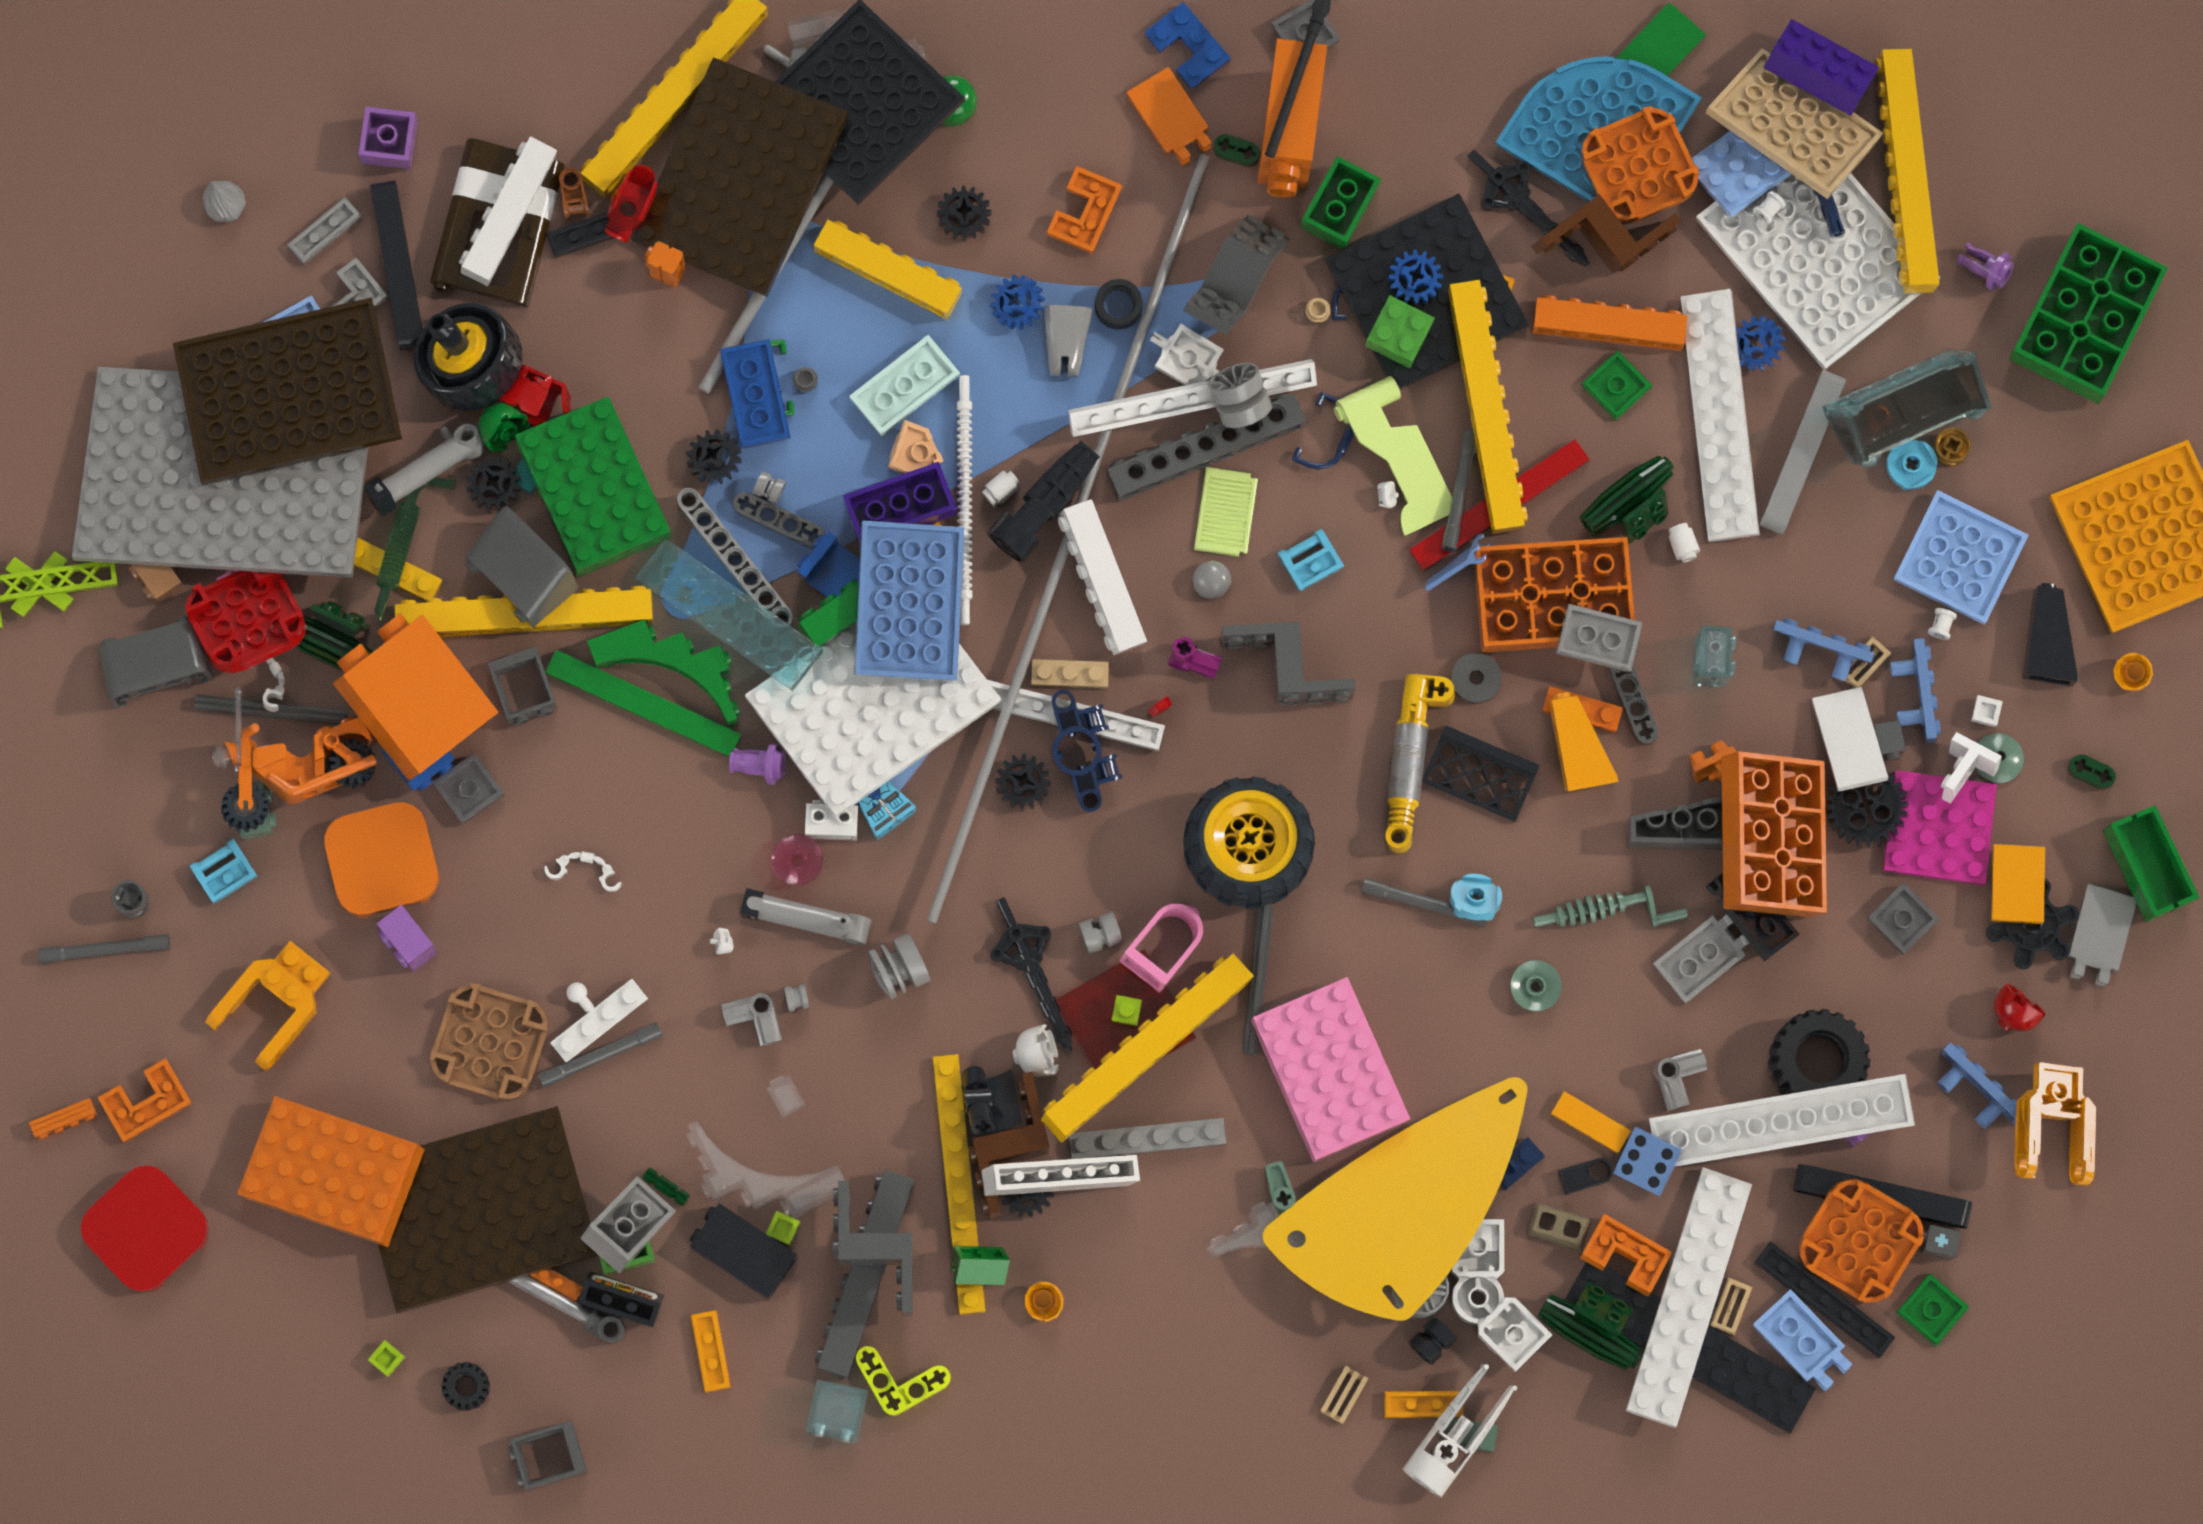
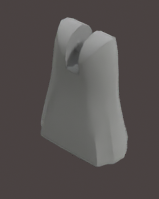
M1043 306L1044 311H1042L1050 376H1060L1063 364L1061 363V357L1064 356L1069 357L1067 363L1068 377H1078L1093 310L1084 306Z

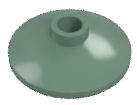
M1994 733L1985 736L1978 742V744L1987 749L2004 755V760L2000 761L1999 769L1994 777L1975 767L1977 773L1983 779L1991 783L2002 784L2013 780L2020 773L2024 764V754L2021 746L2014 738L2006 734Z
M1532 960L1523 963L1515 970L1511 978L1510 990L1518 1005L1526 1010L1539 1012L1549 1009L1557 1002L1562 991V982L1560 975L1553 966L1544 961ZM1537 983L1540 986V990L1538 992L1532 991L1530 988L1531 984Z

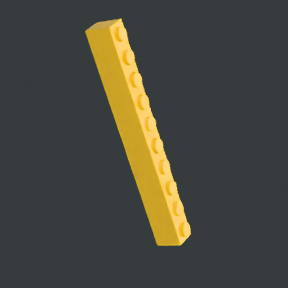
M729 0L728 8L724 12L720 11L712 20V26L707 31L704 29L697 36L696 44L691 49L687 48L684 50L679 58L680 62L675 67L671 66L664 73V80L658 86L655 84L648 91V98L642 104L638 103L632 109L631 117L626 122L622 121L614 130L615 135L609 141L605 140L597 150L599 153L593 160L589 158L581 168L582 180L606 199L622 181L629 169L631 170L696 97L713 57L727 62L768 16L767 7L759 0Z
M1884 49L1878 58L1875 59L1874 65L1879 67L1876 72L1879 75L1877 95L1881 97L1882 101L1880 119L1884 120L1885 127L1882 139L1883 143L1887 144L1885 164L1890 170L1888 189L1892 191L1893 196L1890 208L1891 213L1895 214L1896 221L1893 226V234L1895 238H1898L1896 259L1901 264L1899 283L1903 285L1904 294L1933 293L1940 283L1912 49Z
M1480 280L1450 284L1447 291L1492 535L1522 530L1525 525L1524 522H1528L1526 507L1521 506L1520 498L1523 497V488L1521 482L1517 483L1515 474L1519 472L1517 458L1512 457L1511 448H1514V439L1512 433L1508 434L1506 425L1510 423L1508 409L1503 408L1502 400L1505 399V390L1503 384L1499 385L1497 376L1501 374L1499 360H1495L1493 351L1496 350V341L1494 335L1490 336L1488 327L1492 326L1490 311H1486L1484 302H1487L1486 288L1481 287Z
M633 586L631 590L621 591L617 587L606 588L605 592H595L594 589L580 590V593L569 596L534 628L527 622L522 623L513 613L516 610L513 603L505 595H503V598L482 595L478 596L477 600H467V597H454L452 601L444 602L439 598L427 599L426 603H416L415 600H403L401 604H395V617L401 613L410 624L423 614L440 637L628 626L644 619L647 625L654 624L651 589H646L645 586Z
M1234 953L1227 959L1222 956L1213 964L1214 970L1209 974L1203 972L1194 981L1196 985L1189 990L1187 987L1175 997L1177 1001L1172 1006L1168 1003L1156 1013L1159 1017L1153 1022L1150 1019L1144 1022L1138 1028L1139 1034L1134 1038L1131 1035L1125 1038L1119 1044L1121 1047L1119 1051L1115 1054L1110 1051L1101 1059L1102 1065L1096 1070L1093 1067L1090 1068L1081 1077L1083 1081L1079 1085L1071 1084L1062 1093L1064 1097L1057 1102L1054 1099L1043 1109L1046 1113L1041 1121L1061 1143L1250 983L1254 977L1253 974Z

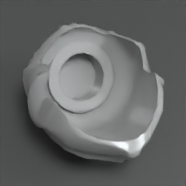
M211 181L203 194V209L216 222L236 221L246 205L243 191L238 185L230 181Z

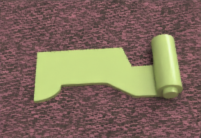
M1388 376L1337 400L1334 413L1339 421L1343 420L1344 423L1350 424L1360 444L1388 463L1407 502L1400 515L1401 529L1404 536L1448 516L1452 496L1418 426L1390 427L1382 407L1399 400L1401 393L1395 380Z

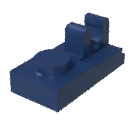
M1529 1137L1513 1149L1500 1184L1505 1191L1545 1157Z

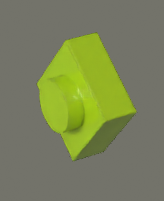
M1116 995L1112 1022L1137 1026L1142 1000Z
M776 1211L766 1234L790 1246L800 1221Z
M384 1340L368 1361L389 1377L406 1357Z

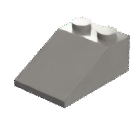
M636 1177L589 1225L580 1239L620 1273L664 1226L676 1210L639 1177Z

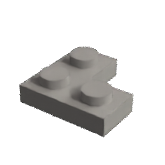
M357 257L336 272L350 290V293L333 306L372 297L374 308H376L388 299L386 293Z

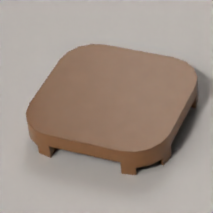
M470 983L460 987L454 993L452 992L447 1001L448 1005L433 1050H431L430 1061L434 1073L444 1083L501 1101L519 1099L528 1091L532 1084L548 1035L549 1023L545 1012L538 1003L530 999L526 1000L483 987L480 984Z

